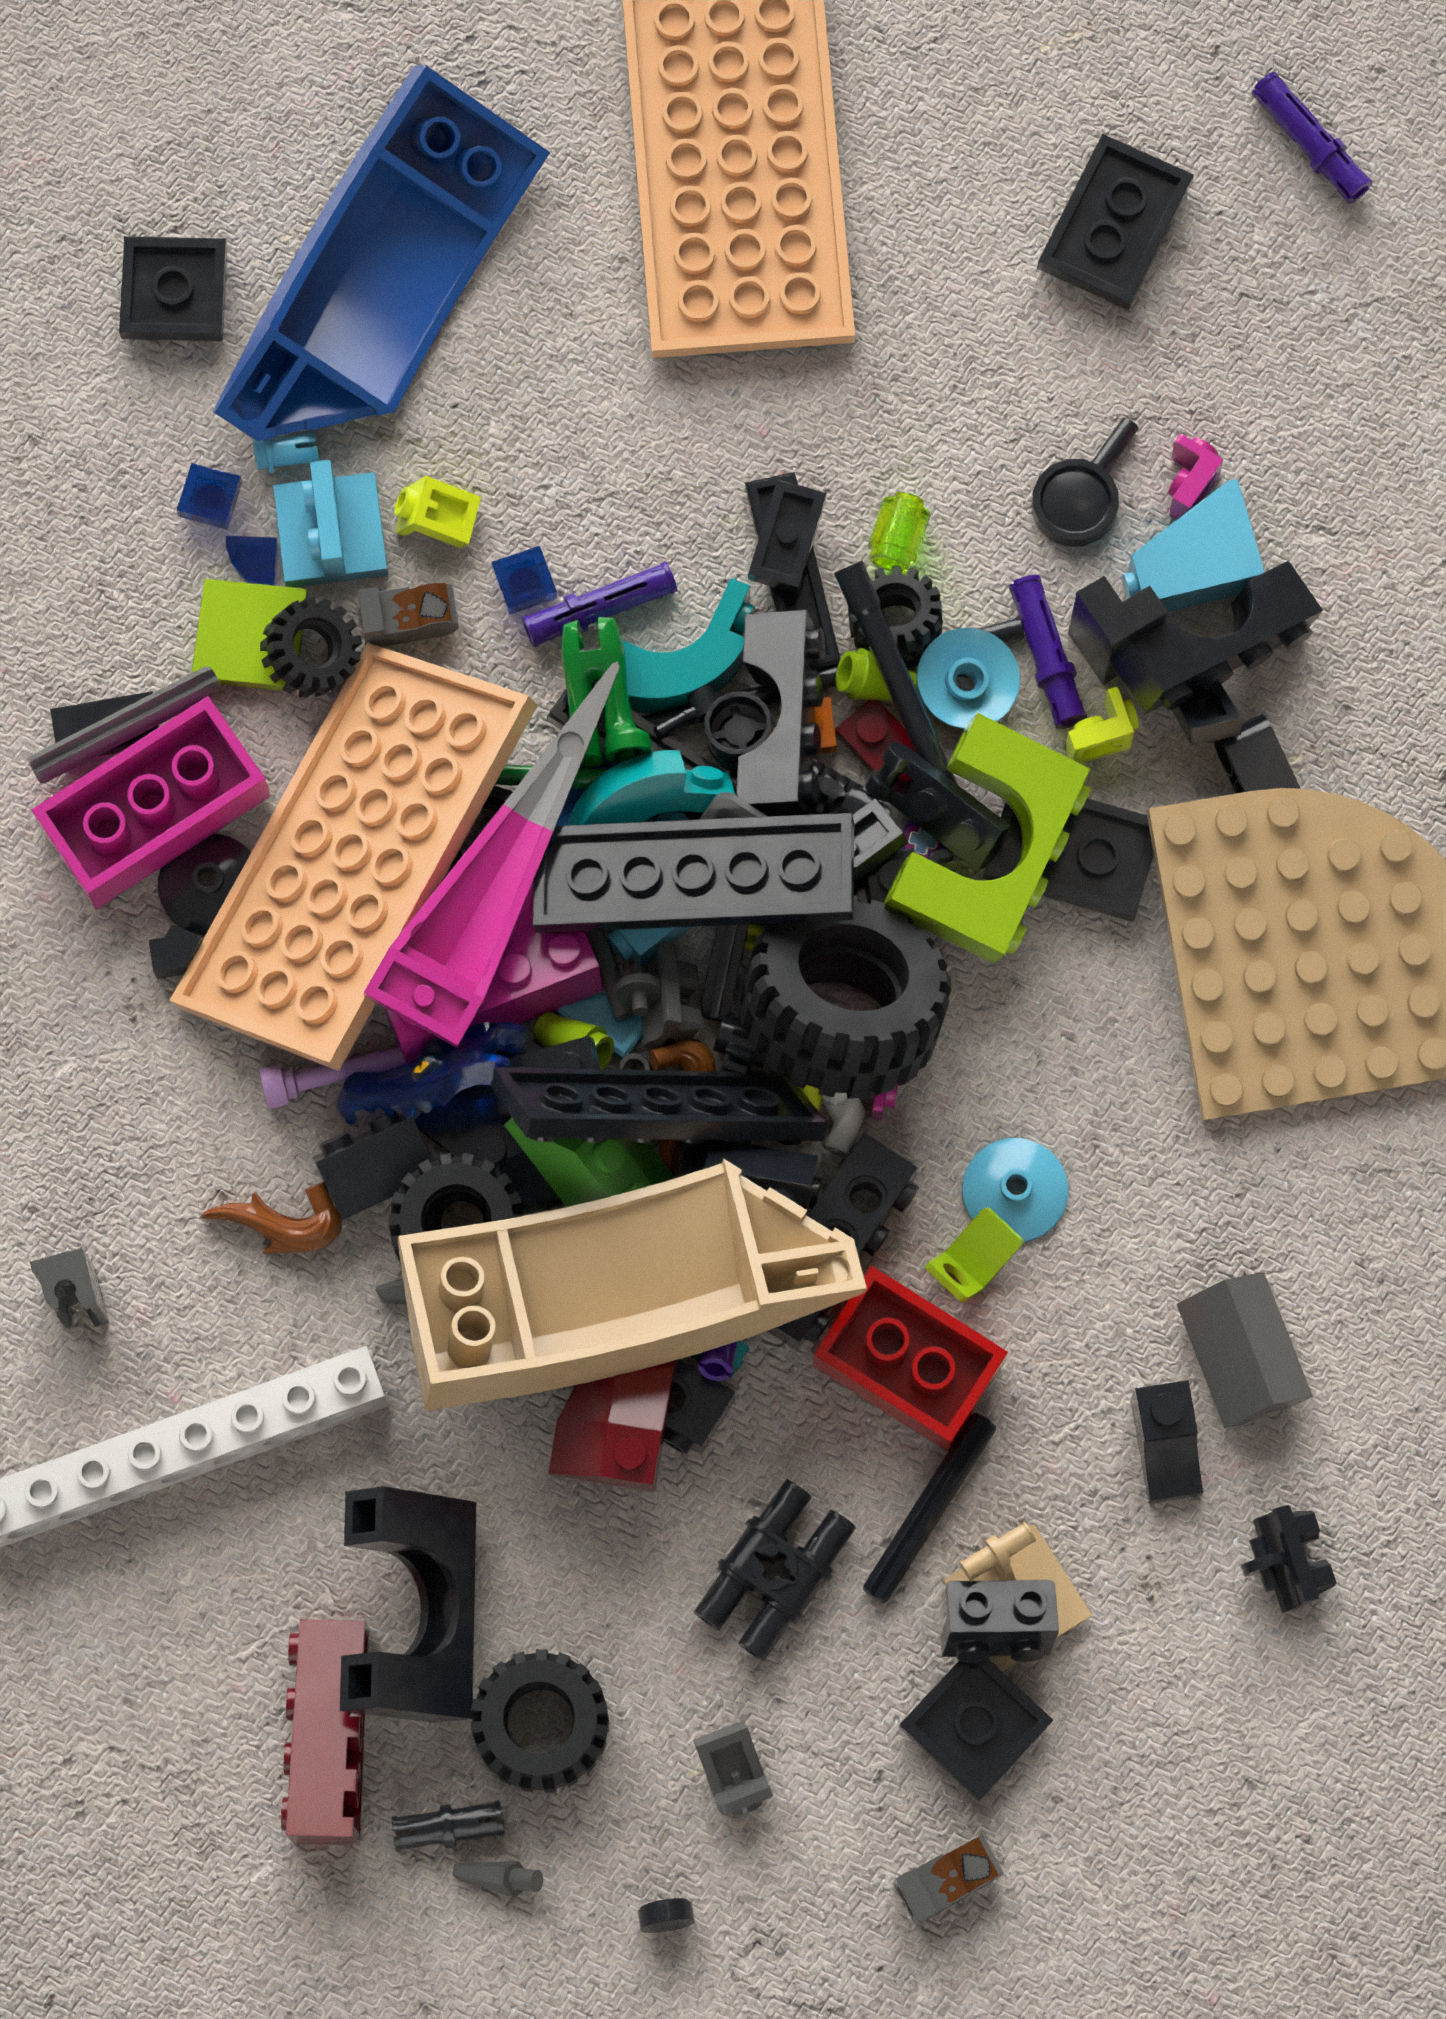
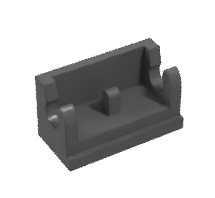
M82 1247L30 1262L32 1273L42 1286L47 1304L56 1311L58 1319L66 1328L70 1329L72 1327V1318L68 1314V1307L76 1306L78 1301L83 1310L88 1309L87 1313L95 1327L109 1323L96 1269Z

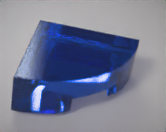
M226 536V548L229 559L238 575L247 583L276 586L277 537Z

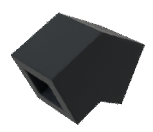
M172 923L165 937L149 940L152 967L156 978L161 979L184 975L203 941L202 938Z

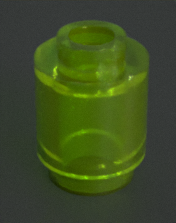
M896 492L894 496L882 499L868 542V547L871 550L869 560L874 565L880 568L883 567V569L892 571V566H901L903 573L908 571L910 563L916 562L931 517L930 511L923 506L924 501L920 497L907 492Z

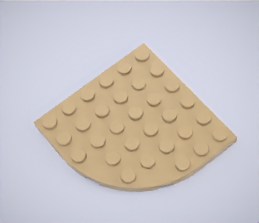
M1275 788L1248 791L1146 810L1202 1121L1446 1079V860L1429 842L1409 826L1382 810L1342 795L1311 789Z

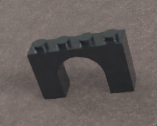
M386 1486L345 1491L344 1546L385 1552L398 1558L408 1568L414 1578L420 1597L421 1614L416 1637L403 1655L379 1651L341 1656L340 1711L431 1723L472 1719L477 1502Z

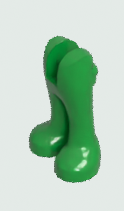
M598 617L600 649L585 650V642L579 620L564 624L561 655L568 695L569 719L591 692L594 683L601 679L611 664L618 662L619 671L604 705L606 758L611 763L619 764L629 758L652 752V742L649 734L637 728L632 718L627 689L624 645L615 618ZM597 725L579 768H595L603 765L602 745Z

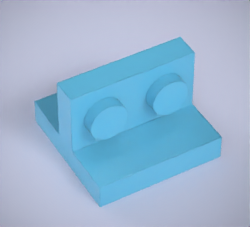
M331 460L310 462L312 480L273 485L286 587H300L388 575L375 472L334 477Z

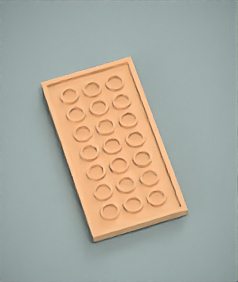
M622 0L652 358L855 343L824 0Z
M368 642L361 653L360 661L354 666L356 670L347 678L170 999L175 1006L183 1011L337 1071H340L376 1002L364 996L367 985L391 944L443 881L538 706L528 695Z

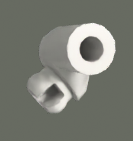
M835 1092L834 1097L822 1095V1101L833 1121L825 1148L835 1154L848 1157L865 1116L864 1106L860 1098L847 1099V1093Z

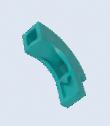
M731 578L706 631L694 643L683 649L672 652H653L623 641L627 689L633 712L652 714L689 704L687 696L694 690L711 684L715 687L716 692H718L728 684L744 663V637L736 634V632L744 634L745 614H754L755 606L749 603L750 585Z
M680 750L649 752L629 758L613 766L594 780L576 802L566 826L644 822L655 815L671 811L704 812L716 795L722 792L735 794L729 772H722L710 766H697L692 770H685Z

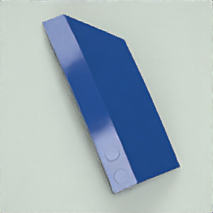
M427 65L413 66L333 191L258 321L213 413L255 441H260L297 431L312 430L345 423L354 419L397 412L396 409L453 306L550 152Z

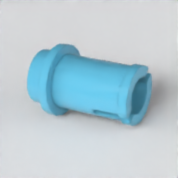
M314 430L277 436L260 441L253 440L257 470L267 469L270 474L274 473V468L319 461L318 448L315 446L316 436Z

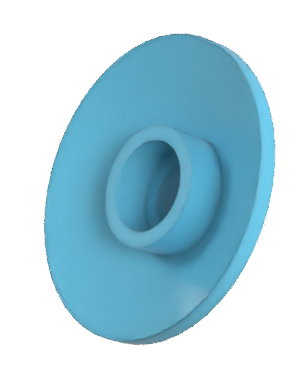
M963 627L949 630L939 635L927 646L917 667V689L924 706L936 719L953 728L964 730L967 723L977 713L998 722L1011 709L1018 695L1020 673L1013 653L1001 639L982 629ZM960 675L971 677L974 681V689L971 691L961 690L956 682L957 677Z
M1007 1138L987 1145L971 1160L966 1169L962 1184L963 1202L971 1220L982 1209L989 1207L1022 1237L1024 1242H1028L1049 1232L1062 1217L1068 1199V1181L1061 1163L1047 1148L1031 1140ZM1012 1178H1020L1026 1184V1191L1020 1195H1014L1008 1191L1006 1183Z

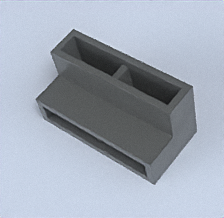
M1265 1273L1225 1279L1176 1304L1224 1429L1246 1424L1269 1412L1288 1409L1313 1397Z

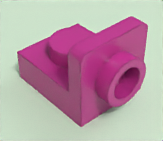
M1179 434L1175 440L1171 458L1185 468L1181 469L1168 490V494L1172 496L1169 515L1176 520L1207 497L1220 478L1223 459L1218 456L1217 450L1211 444L1197 437L1191 440L1183 434Z

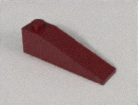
M677 1360L576 1385L557 1419L548 1475L655 1492Z

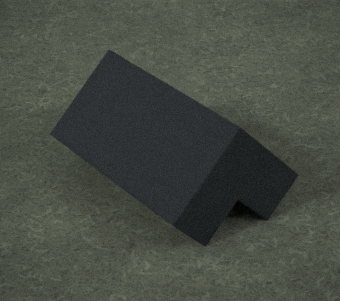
M1102 576L1076 592L1068 634L1102 685L1119 676L1112 666V662L1130 639L1164 623L1168 611L1150 585L1122 602L1106 577Z

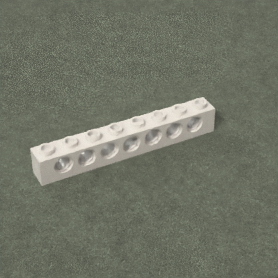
M364 1346L1 1478L0 1548L388 1407L389 1405L368 1347Z

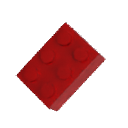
M871 1265L864 1276L867 1287L866 1292L848 1300L813 1354L812 1366L948 1452L1003 1367L1008 1351Z

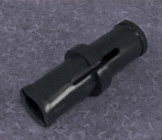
M500 1800L493 1803L452 1809L451 1804L440 1805V1811L400 1817L391 1816L393 1831L416 1829L415 1834L393 1837L396 1852L444 1843L445 1848L457 1847L456 1841L497 1835L499 1837L505 1836L503 1821L480 1823L481 1818L502 1815Z

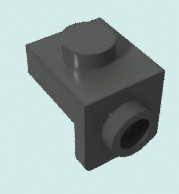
M744 1720L693 1739L711 1792L722 1815L730 1813L742 1815L759 1808L764 1800L773 1796Z

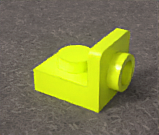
M424 476L408 487H404L399 493L394 507V515L399 517L395 533L407 536L416 531L458 548H463L469 545L481 497L429 476Z
M1118 686L1107 689L1104 705L1109 719L1103 720L1102 716L1089 717L1076 723L1073 726L1074 730L1068 731L1065 749L1070 759L1081 764L1131 748L1134 730L1139 728L1138 717L1131 699L1123 700Z

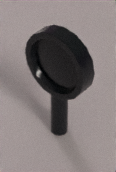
M1122 417L1092 461L1086 459H1065L1050 465L1039 476L1032 493V516L1038 529L1051 541L1068 547H1083L1099 541L1111 529L1118 513L1119 495L1114 480L1108 472L1139 430V427L1132 420Z

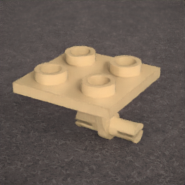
M1023 1522L1020 1526L1000 1538H997L995 1535L985 1540L986 1546L965 1560H961L959 1563L962 1568L942 1581L947 1586V1583L950 1581L1052 1580L1056 1588L1059 1624L1057 1638L1092 1617L1091 1612L1035 1524L1028 1526ZM989 1656L994 1665L1002 1672L1018 1663V1661L1012 1660L1011 1656Z

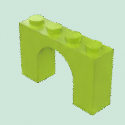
M977 713L967 723L946 770L994 793L1011 807L1017 816L1022 831V850L1018 863L1013 871L1004 877L994 880H973L912 852L902 862L883 904H886L885 910L894 914L900 911L910 917L913 924L995 963L1006 952L1013 955L1024 937L1027 926L1021 924L1020 921L1027 906L1035 908L1046 889L1048 880L1041 877L1048 860L1056 862L1068 841L1069 833L1063 831V827L1069 814L1072 813L1077 816L1086 802L1091 788L1084 785L1090 768Z

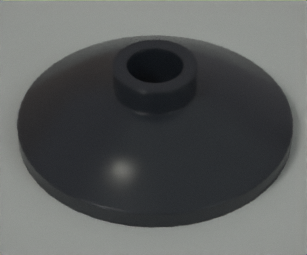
M212 834L161 867L158 876V893L161 904L168 916L183 929L196 934L206 935L251 851L232 837ZM208 871L216 873L218 879L214 885L205 887L199 883V878L203 873Z

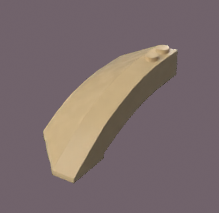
M723 1159L721 1164L678 1178L578 1205L505 1220L398 1236V1248L414 1357L425 1409L428 1411L533 1394L642 1370L755 1336L865 1293L867 1287L854 1239L837 1228L831 1231L806 1216V1209L769 1187L766 1191L741 1175L742 1170L725 1159Z

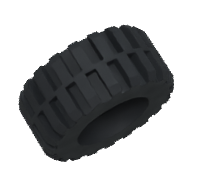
M854 896V920L766 924L763 933L758 935L753 947L740 997V1004L742 1006L740 1017L744 1030L750 1033L748 1040L758 1055L766 1054L765 1063L778 1075L782 1071L790 1076L789 1081L802 1089L809 1085L819 1089L818 1094L834 1097L835 1092L847 1093V1099L866 1097V1093L869 1091H873L875 1096L894 1090L896 1083L901 1086L917 1076L918 1070L924 1068L932 1057L950 1003L949 996L951 993V977L946 971L947 963L939 948L932 949L934 941L923 928L916 930L912 926V919L902 912L898 911L897 914L885 910L886 904L872 900L871 904L858 902V896ZM820 982L847 984L870 995L882 1008L870 1011H854L840 1008L820 998L808 985Z

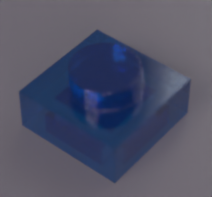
M191 463L177 506L178 517L228 530L242 486L241 476Z
M540 546L491 562L494 576L509 615L557 599V591Z

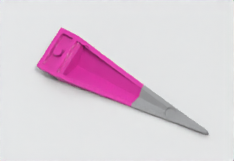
M618 662L611 664L513 793L391 944L364 991L365 997L458 1048L486 999L619 671Z

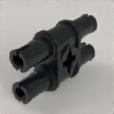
M788 1479L781 1485L760 1517L753 1516L752 1519L746 1521V1530L725 1560L721 1558L718 1561L717 1571L720 1574L694 1610V1614L719 1631L746 1592L752 1594L754 1591L760 1595L764 1605L738 1644L763 1662L790 1623L797 1624L798 1621L801 1622L805 1618L802 1613L822 1584L832 1579L831 1574L833 1570L830 1566L856 1529V1526L834 1510H830L804 1548L800 1546L795 1548L790 1545L786 1534L810 1501L811 1495ZM779 1558L785 1560L784 1571L790 1577V1580L775 1576L771 1582L765 1580V1567L760 1563V1560L771 1564L776 1563Z

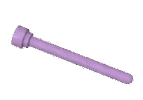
M505 1029L431 1059L474 1050L480 1042L485 1046L503 1043L509 1035L510 1029ZM399 1046L347 1058L340 1071L324 1065H318L292 1072L291 1067L281 1069L279 1064L258 1070L268 1110L289 1105L288 1100L297 1098V1092L407 1065Z

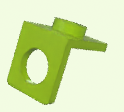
M985 1207L948 1249L930 1260L925 1268L960 1302L965 1303L979 1294L1020 1249L1024 1241L991 1208ZM946 1271L954 1275L962 1285L954 1281Z

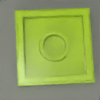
M204 579L192 673L205 666H210L221 685L284 691L282 690L286 684L284 680L280 679L274 683L269 677L275 672L273 666L264 669L262 659L268 653L267 651H260V642L267 637L263 632L265 627L272 622L271 619L291 603L297 600L300 603L308 597L307 589ZM304 629L298 631L294 638V649L299 658Z

